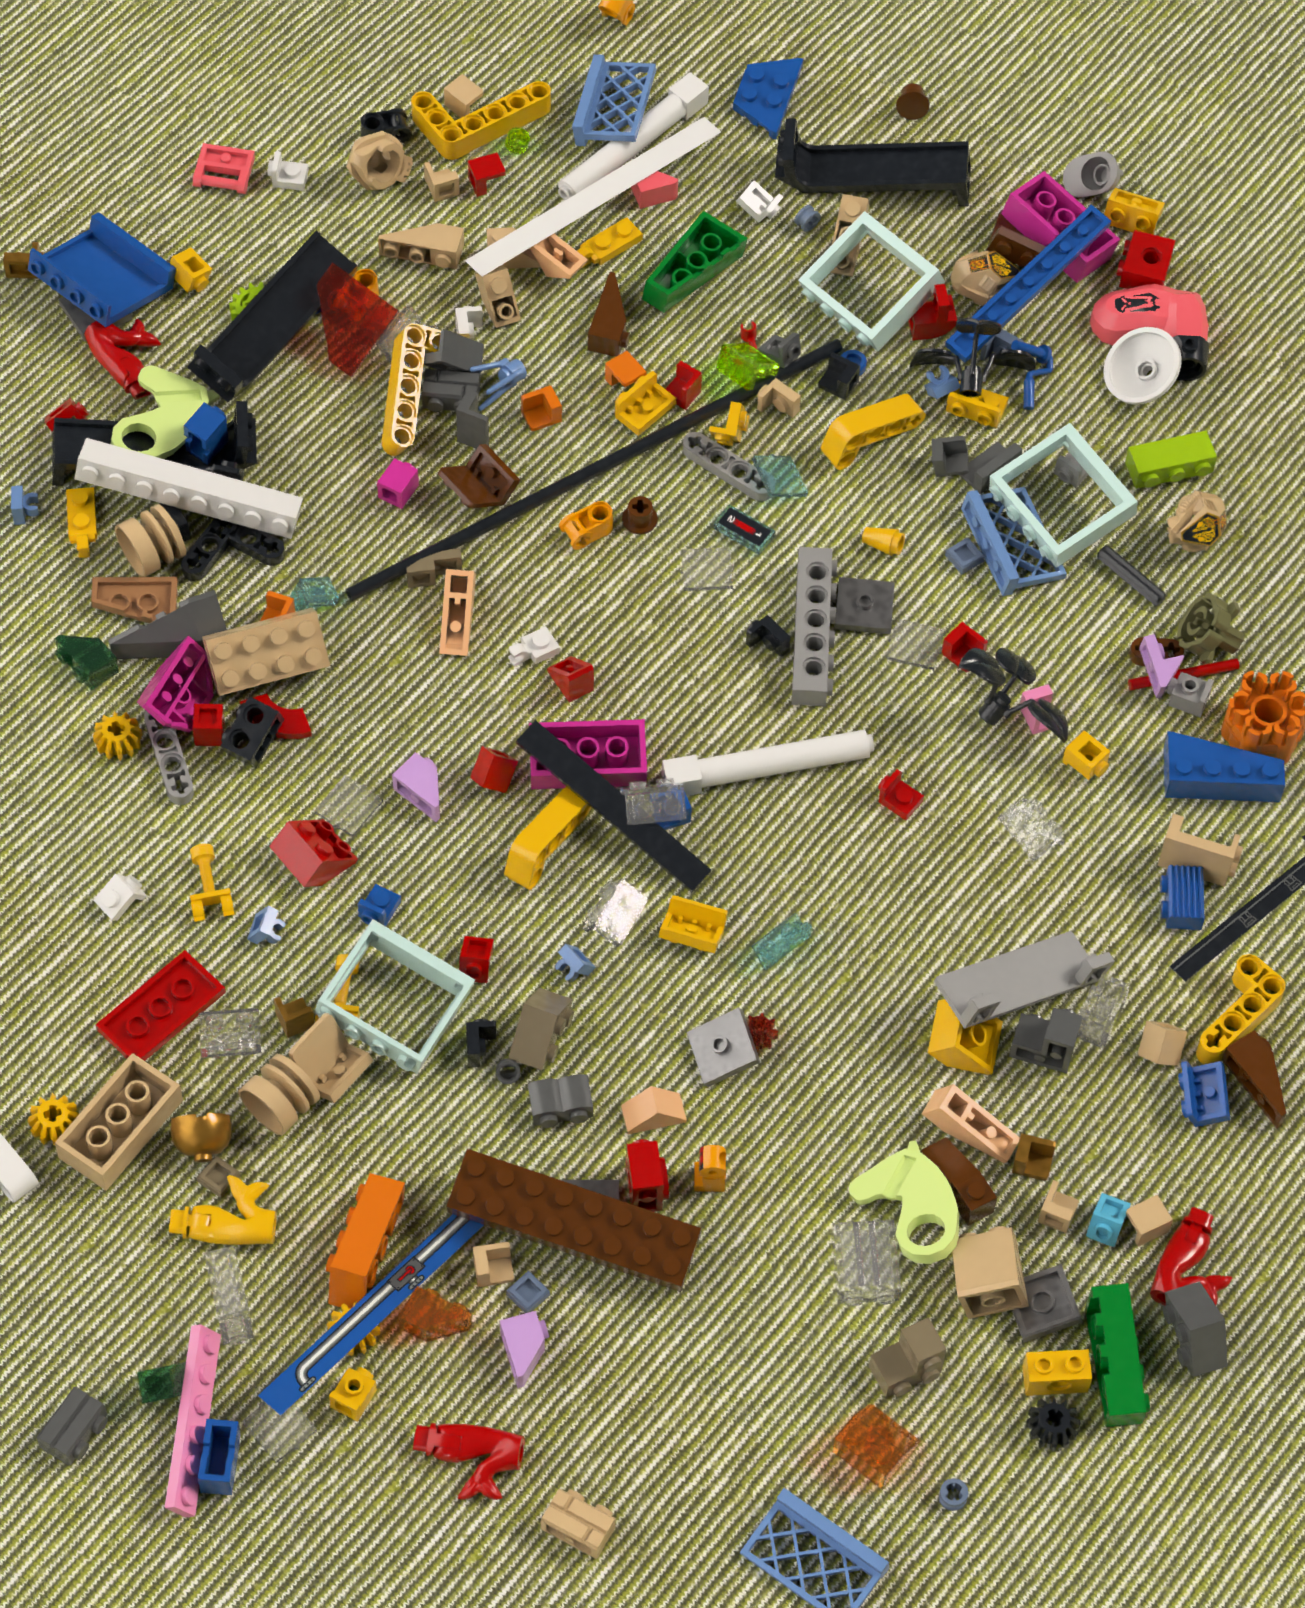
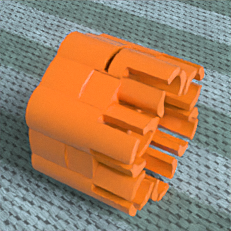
M1249 671L1243 675L1239 691L1233 695V698L1230 697L1221 728V735L1231 747L1282 759L1284 764H1286L1305 732V694L1301 691H1296V680L1293 681L1294 676L1289 672L1282 671L1279 682L1280 674L1278 672L1271 674L1267 683V676L1258 672L1255 682H1252L1254 671Z

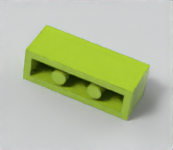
M1206 430L1128 447L1125 464L1135 489L1142 487L1151 488L1157 484L1170 481L1178 482L1184 478L1206 476L1214 471L1217 455Z

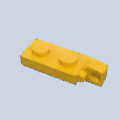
M628 217L622 219L580 245V249L577 252L588 259L583 267L592 262L599 265L604 264L643 240V233Z
M94 487L66 489L70 544L77 543L79 558L90 557L89 542H96L95 490Z

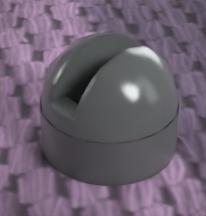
M502 1059L496 1066V1076L503 1084L515 1083L520 1077V1067L514 1060ZM503 1067H515V1069H505L500 1071V1069Z

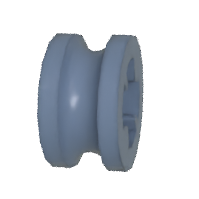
M806 205L797 213L794 222L801 226L804 232H808L818 224L821 215L818 211H814L811 205Z
M955 1478L943 1482L939 1492L941 1505L951 1511L963 1508L968 1498L966 1484L960 1479ZM948 1489H951L952 1492L954 1489L959 1490V1500L956 1501L955 1497L953 1501L948 1499Z

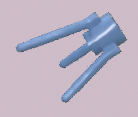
M504 358L497 362L470 368L471 372L500 367L498 371L500 381L486 390L488 395L493 392L495 393L478 406V411L485 409L507 390L516 386L517 382L526 378V368L519 359L509 362L507 358Z

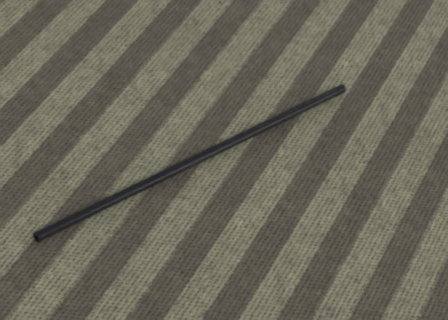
M835 339L792 361L785 368L780 367L346 588L345 591L350 601H354L407 574L406 568L418 560L441 551L458 548L730 409L731 401L741 403L757 395L765 384L769 385L775 378L782 382L829 358L831 353L837 354L843 350L842 344L838 339Z

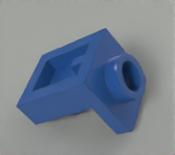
M375 884L365 900L360 899L358 902V916L368 925L374 919L386 927L401 903V896Z

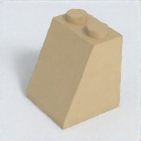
M997 1226L985 1233H964L960 1235L957 1246L952 1253L957 1296L968 1319L1014 1310L1016 1308L1029 1307L1017 1239L1012 1227Z

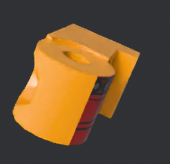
M719 1145L701 1147L699 1149V1162H694V1191L725 1192L726 1149Z

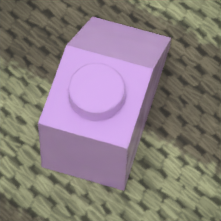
M415 752L392 774L393 789L437 822L440 819L437 767L431 759L423 758Z
M536 1311L500 1320V1334L517 1389L524 1387L545 1351V1339L549 1338L546 1323L544 1320L539 1321Z

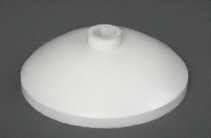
M1142 327L1128 332L1112 346L1106 357L1104 380L1107 388L1117 399L1128 404H1146L1160 398L1172 387L1179 375L1181 368L1180 348L1170 334L1159 328Z

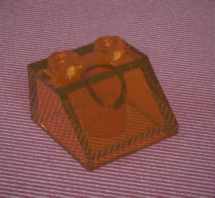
M870 1404L856 1413L834 1439L832 1452L883 1490L918 1448L921 1441L873 1404Z

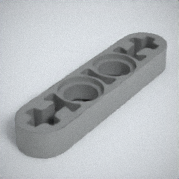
M691 432L684 437L683 453L688 459L754 500L767 501L772 497L774 481L768 474L702 433ZM719 455L724 458V462L714 464L710 461V458ZM736 469H742L747 475L737 478L732 475V472ZM763 485L766 486V489H765V488H761L760 490L757 489V486H758V487H762Z
M145 711L146 730L168 798L177 805L189 803L194 796L193 783L174 728L163 725L162 729L158 730L154 718ZM162 738H170L173 741L172 745L167 748L159 747L157 743ZM175 761L181 766L178 770L171 772L165 769V765ZM179 779L184 790L182 794H179L176 789L175 781Z

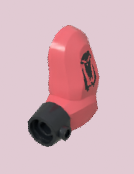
M1152 284L1110 292L1102 296L1094 304L1090 325L1092 332L1102 342L1113 346L1123 335L1132 330L1142 327L1159 328L1170 334L1180 348L1181 368L1176 380L1193 381L1206 373L1209 355V343L1207 342L1209 326L1206 307L1200 294Z

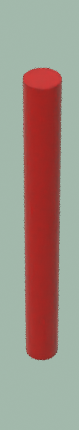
M1237 658L1179 669L1174 678L1178 679L1181 672L1194 677H1202L1237 670L1240 668ZM1149 676L1128 680L1130 690L1152 686Z

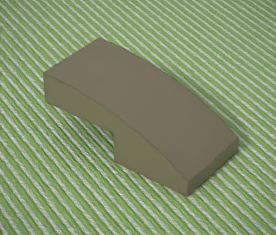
M455 548L424 557L407 567L408 588L436 585L435 576L445 575L446 569L462 570L461 549Z

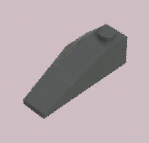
M215 590L187 598L179 602L180 608L167 615L162 611L155 615L156 619L146 626L137 624L109 639L112 659L169 657L187 636H190L205 650L202 640L203 636L227 630Z

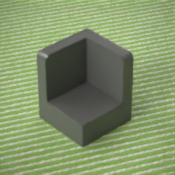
M965 436L932 439V463L936 477L969 473V455Z

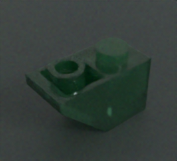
M67 635L55 637L57 646L55 654L63 665L68 664L72 668V673L80 684L85 683L90 690H93L119 673L116 656L100 638Z
M186 1361L136 1371L135 1375L140 1402L144 1404L181 1396Z

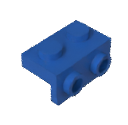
M1188 1061L1181 1062L1182 1073L1178 1074V1080L1185 1100H1181V1109L1184 1117L1189 1118L1195 1127L1229 1121L1230 1112L1224 1064L1219 1061L1192 1067Z

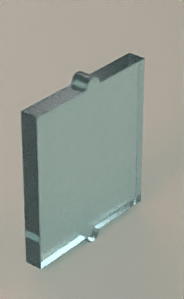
M770 454L769 456H754L752 458L770 497H786L790 499L791 497H806L809 494L791 456H774V454Z

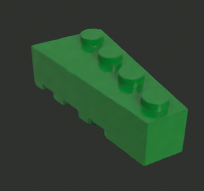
M703 211L646 280L642 300L665 313L743 257L748 238Z
M1129 1283L1091 1287L1084 1313L1105 1427L1143 1424L1146 1413L1150 1412V1400L1148 1393H1144L1143 1389L1145 1376L1143 1365L1139 1361V1342L1135 1333Z

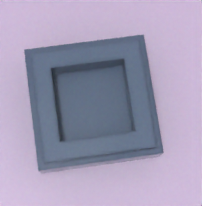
M968 537L948 548L945 552V556L961 575L984 562L985 558Z
M527 1271L506 1290V1295L522 1311L529 1313L550 1296V1291L530 1271Z

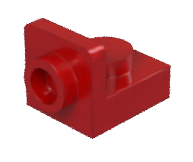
M69 398L44 417L45 424L53 432L54 418H72L75 416L76 419H87L89 413L81 402L75 404Z
M896 769L891 776L886 775L878 786L880 790L878 802L906 821L923 802L924 795L901 780L902 772Z
M473 936L464 937L459 957V970L475 979V982H488L494 939Z

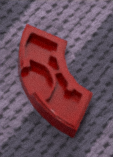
M267 693L253 697L279 711L285 719L276 737L283 739L312 737V731L303 708H282L272 702ZM247 699L239 701L240 705L246 703ZM263 714L254 716L252 724L261 722Z

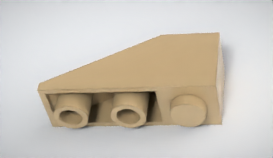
M842 194L832 244L864 211L868 213L869 199ZM862 240L830 273L853 277Z
M436 223L379 235V255L409 260L415 263L436 265L441 268L457 269L464 247V228Z

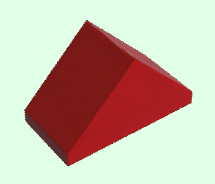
M570 656L547 668L549 675L569 703L594 690V668L588 662Z

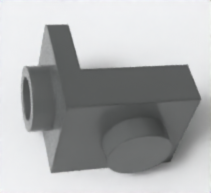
M793 332L786 339L777 335L772 336L758 348L759 358L785 368L801 354L799 334Z

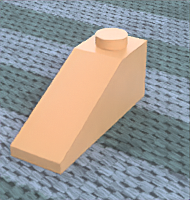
M446 569L439 654L468 656L476 573L474 571Z
M954 1084L935 1090L922 1112L923 1116L943 1132L1003 1163L1008 1162L1020 1139L1019 1136Z

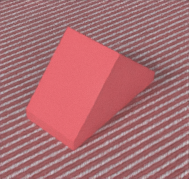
M656 171L633 185L631 189L640 209L675 200L678 196V179Z

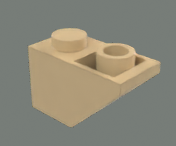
M499 266L483 277L476 272L475 276L480 295L494 327L498 328L521 321L508 268Z

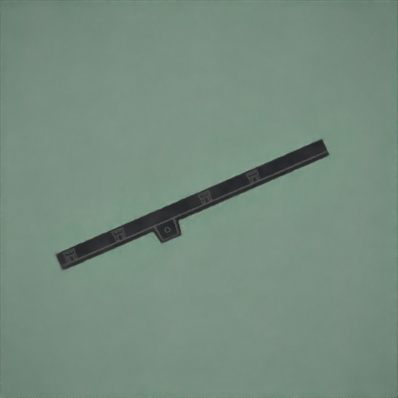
M1305 856L1169 967L1186 982L1305 885Z

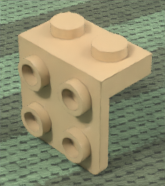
M324 1013L289 1051L290 1059L311 1078L320 1093V1097L333 1103L344 1094L374 1061L368 1052L348 1043L334 1017L328 1013Z

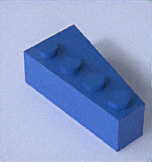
M1171 731L1167 732L1163 747L1165 798L1280 802L1285 788L1284 760Z

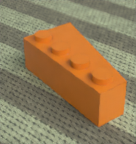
M370 1173L366 1183L360 1184L356 1195L357 1205L356 1207H350L346 1218L348 1226L345 1231L340 1230L336 1241V1248H338L336 1254L331 1253L326 1264V1272H330L328 1304L341 1307L344 1303L350 1309L355 1301L359 1302L367 1294V1289H373L378 1263L383 1261L388 1244V1236H392L404 1202L405 1182Z

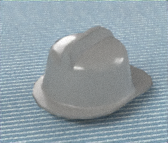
M1102 151L1074 158L1065 168L1063 183L1065 189L1075 197H1089L1113 190L1117 186L1120 176L1124 174L1119 169L1113 155Z

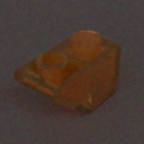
M419 1286L415 1288L398 1316L400 1329L425 1342L469 1331L472 1326V1314L469 1313V1310L464 1305L458 1302H453L452 1304L442 1299V1296L437 1291L430 1288L425 1290Z

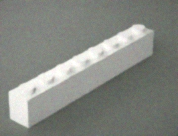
M86 438L78 457L75 479L289 539H292L303 500L299 496Z

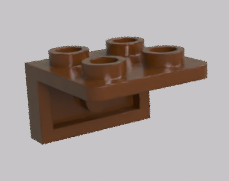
M1002 209L998 214L986 251H996L1008 261L1024 268L1046 246L1025 237L1001 214Z
M479 444L467 465L442 467L438 472V475L443 479V483L452 489L468 508L505 505L520 482L518 476L487 444Z

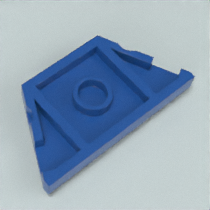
M794 58L747 64L733 102V110L741 116L747 117L749 122L756 127L761 125L769 131V136L772 139H777L802 70L804 59Z

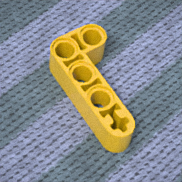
M907 393L837 417L829 426L820 449L837 470H843L855 460L860 447L918 427L924 421L926 413Z
M566 786L516 837L509 850L504 876L524 888L532 890L542 875L545 860L581 824L590 812L591 807Z
M1246 954L1241 956L1233 972V984L1243 995L1214 1021L1200 1037L1196 1056L1202 1064L1222 1061L1226 1047L1252 1032L1279 1006L1286 986L1284 979L1255 955ZM1242 971H1250L1253 975H1247ZM1265 989H1270L1276 994H1269ZM1245 1008H1252L1256 1012H1249ZM1226 1026L1234 1027L1237 1031H1230Z

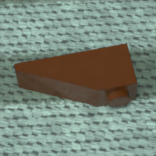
M609 272L588 332V350L616 357L620 355L622 347L627 348L630 332H626V317L616 275L614 272Z
M1254 1030L1226 1047L1222 1061L1276 1129H1278L1283 1124L1286 1109L1274 1054L1270 1043L1264 1037H1260Z
M947 1137L920 1150L922 1154L941 1170L948 1180L957 1202L959 1214L967 1226L994 1213L997 1196L981 1172Z

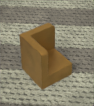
M280 997L274 998L275 1013L287 1038L310 1029L315 1023L311 1006L307 1007L303 997L283 1005Z
M1021 1133L1012 1173L1044 1181L1048 1180L1056 1142Z

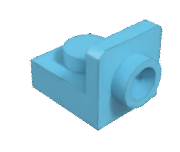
M1102 1193L1093 1212L1086 1236L1114 1247L1126 1219V1211L1130 1208L1131 1203Z

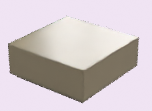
M216 1155L197 1176V1182L219 1198H222L230 1189L227 1176L231 1175L239 1178L240 1172Z

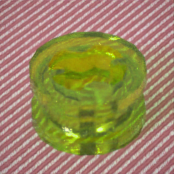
M517 127L509 130L505 140L507 150L514 154L524 153L530 142L529 133L525 129Z

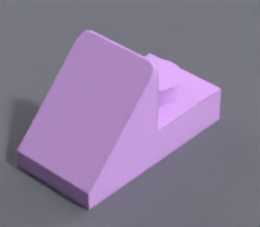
M1153 634L1144 636L1139 649L1155 697L1161 698L1185 656L1181 655L1165 659L1163 645L1157 642L1156 636Z

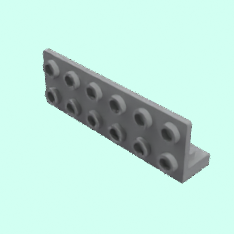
M1069 931L937 976L934 983L965 1029L1101 981L1115 960L1109 952L1098 956L1096 954L1088 956L1074 933Z

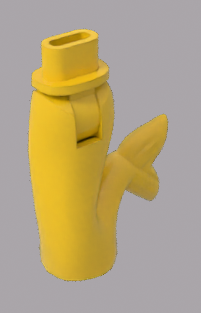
M227 1176L237 1207L246 1220L212 1205H197L193 1207L192 1211L189 1206H186L185 1210H171L169 1233L182 1234L183 1239L191 1238L202 1242L226 1245L274 1244L276 1211L261 1208L255 1203L257 1198L269 1187V1184L265 1182H254L246 1185L238 1177Z

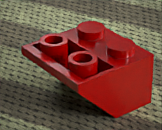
M324 819L287 821L269 846L303 887L322 886L354 865L358 860L351 852V847L338 837L334 832L333 826Z

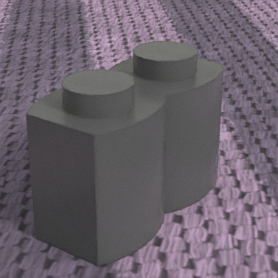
M570 1075L559 1079H542L528 1083L534 1125L551 1128L562 1121L578 1124L593 1117V1104L588 1075Z

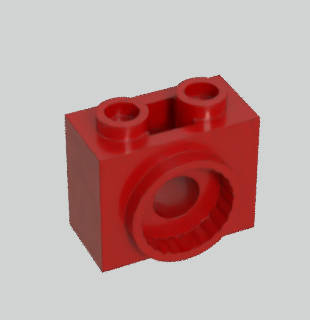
M1134 230L1132 239H1126L1122 255H1125L1126 259H1120L1116 275L1121 276L1119 287L1130 289L1152 284L1164 286L1176 240Z
M640 1139L632 1144H626V1176L630 1204L653 1212L662 1211L663 1200L669 1199V1184L664 1156L659 1157L657 1141Z

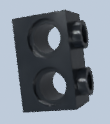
M249 696L246 703H242L236 712V720L232 727H228L225 730L221 739V747L230 756L257 768L285 719L279 711ZM263 714L261 722L252 724L254 716ZM242 739H249L246 747L242 749L237 748L238 743Z

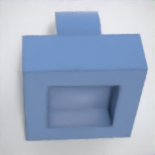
M943 365L939 366L941 376L937 379L933 372H926V377L930 383L924 386L927 394L936 399L960 388L957 377L950 375L948 368Z
M11 486V511L14 525L26 524V515L32 517L39 515L37 506H29L31 503H39L38 494L28 493L24 495L23 486Z
M268 905L256 913L247 940L255 944H259L265 939L272 944L280 941L281 936L273 932V928L281 930L286 925L281 919H276L279 910Z
M565 944L558 951L563 959L556 963V970L563 971L566 966L569 965L570 972L565 977L566 981H575L579 974L589 976L596 968L576 946Z

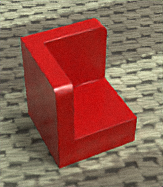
M497 152L468 160V179L477 197L487 194V180L506 174V170Z
M683 361L678 362L676 365V377L665 388L676 397V405L686 410L701 393L702 372Z
M961 622L944 638L941 654L959 667L961 659L969 650L979 648L986 651L988 641L964 622Z
M194 704L193 736L195 746H221V739L225 731L223 704Z
M482 746L470 778L483 788L506 793L518 761L506 752Z

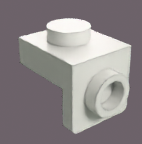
M754 180L736 202L759 223L766 216L771 219L781 208L778 203L783 196L779 193L773 198Z
M115 874L93 901L111 920L118 921L135 899L144 900L147 895L140 889L142 884L135 877Z

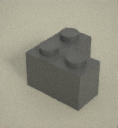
M1053 1008L1050 1021L1036 1014L1027 1015L1021 1013L1009 1057L1067 1073L1083 1016L1076 1014L1070 1009Z
M1200 1281L1165 1292L1166 1305L1162 1308L1166 1322L1173 1324L1176 1336L1180 1342V1348L1177 1349V1357L1181 1366H1186L1193 1377L1227 1367L1225 1319Z

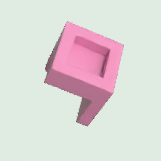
M1049 684L1022 692L1020 704L1029 699H1034L1036 702L1039 699H1045L1051 703L1053 692ZM1028 707L1021 709L1033 735L1049 730L1030 713Z

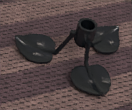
M973 318L958 319L955 326L961 333H974L971 365L965 366L963 371L959 357L943 349H920L915 353L910 362V367L925 364H955L958 374L957 379L961 381L960 394L966 397L981 396L982 383H986V377L992 364L1020 368L1027 371L1035 370V360L1030 353L1022 350L1004 349L1000 350L998 354L992 353L989 355L986 367L981 372V367L976 366L979 334H999L1002 326L994 321H978Z
M1003 647L996 651L995 658L979 648H973L963 656L959 668L971 671L993 685L989 696L978 710L980 717L990 725H996L1003 716L1009 718L1011 714L1028 707L1030 713L1059 737L1063 743L1067 741L1068 723L1066 717L1049 701L1039 699L1036 702L1034 699H1029L1010 709L1011 699L1006 693L1015 680L1018 678L1024 684L1030 685L1036 679V672L1027 660ZM1000 665L1012 676L1002 691L996 693L998 687L1002 686L1006 681L1004 672L999 669Z

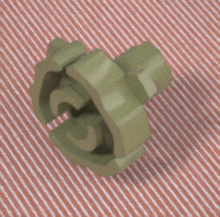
M1207 593L1204 598L1198 596L1189 605L1185 616L1179 623L1177 638L1181 639L1179 646L1200 656V662L1204 664L1213 660L1217 646L1231 654L1237 652L1244 641V633L1230 626V622L1240 611L1238 603L1233 601L1228 605L1227 602L1211 593Z

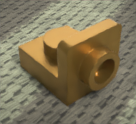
M33 242L32 248L40 252L39 242ZM4 252L3 264L6 278L38 279V277L28 271L30 253Z

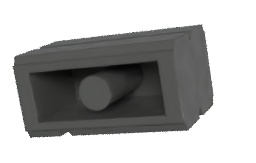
M425 369L422 387V408H427L432 412H440L442 410L456 412L468 389L477 392L479 399L480 373Z
M73 1387L36 1437L39 1447L68 1466H71L75 1459L80 1460L86 1454L89 1448V1443L87 1442L94 1433L100 1434L105 1428L108 1421L105 1405L92 1396L90 1397L79 1388Z

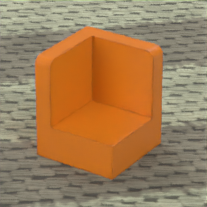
M628 351L605 363V380L611 386L620 382L624 387H627L634 382L636 383L641 376L647 375V371Z
M551 385L521 396V412L531 431L562 422V405Z
M268 591L266 594L267 607L260 621L295 612L294 598Z

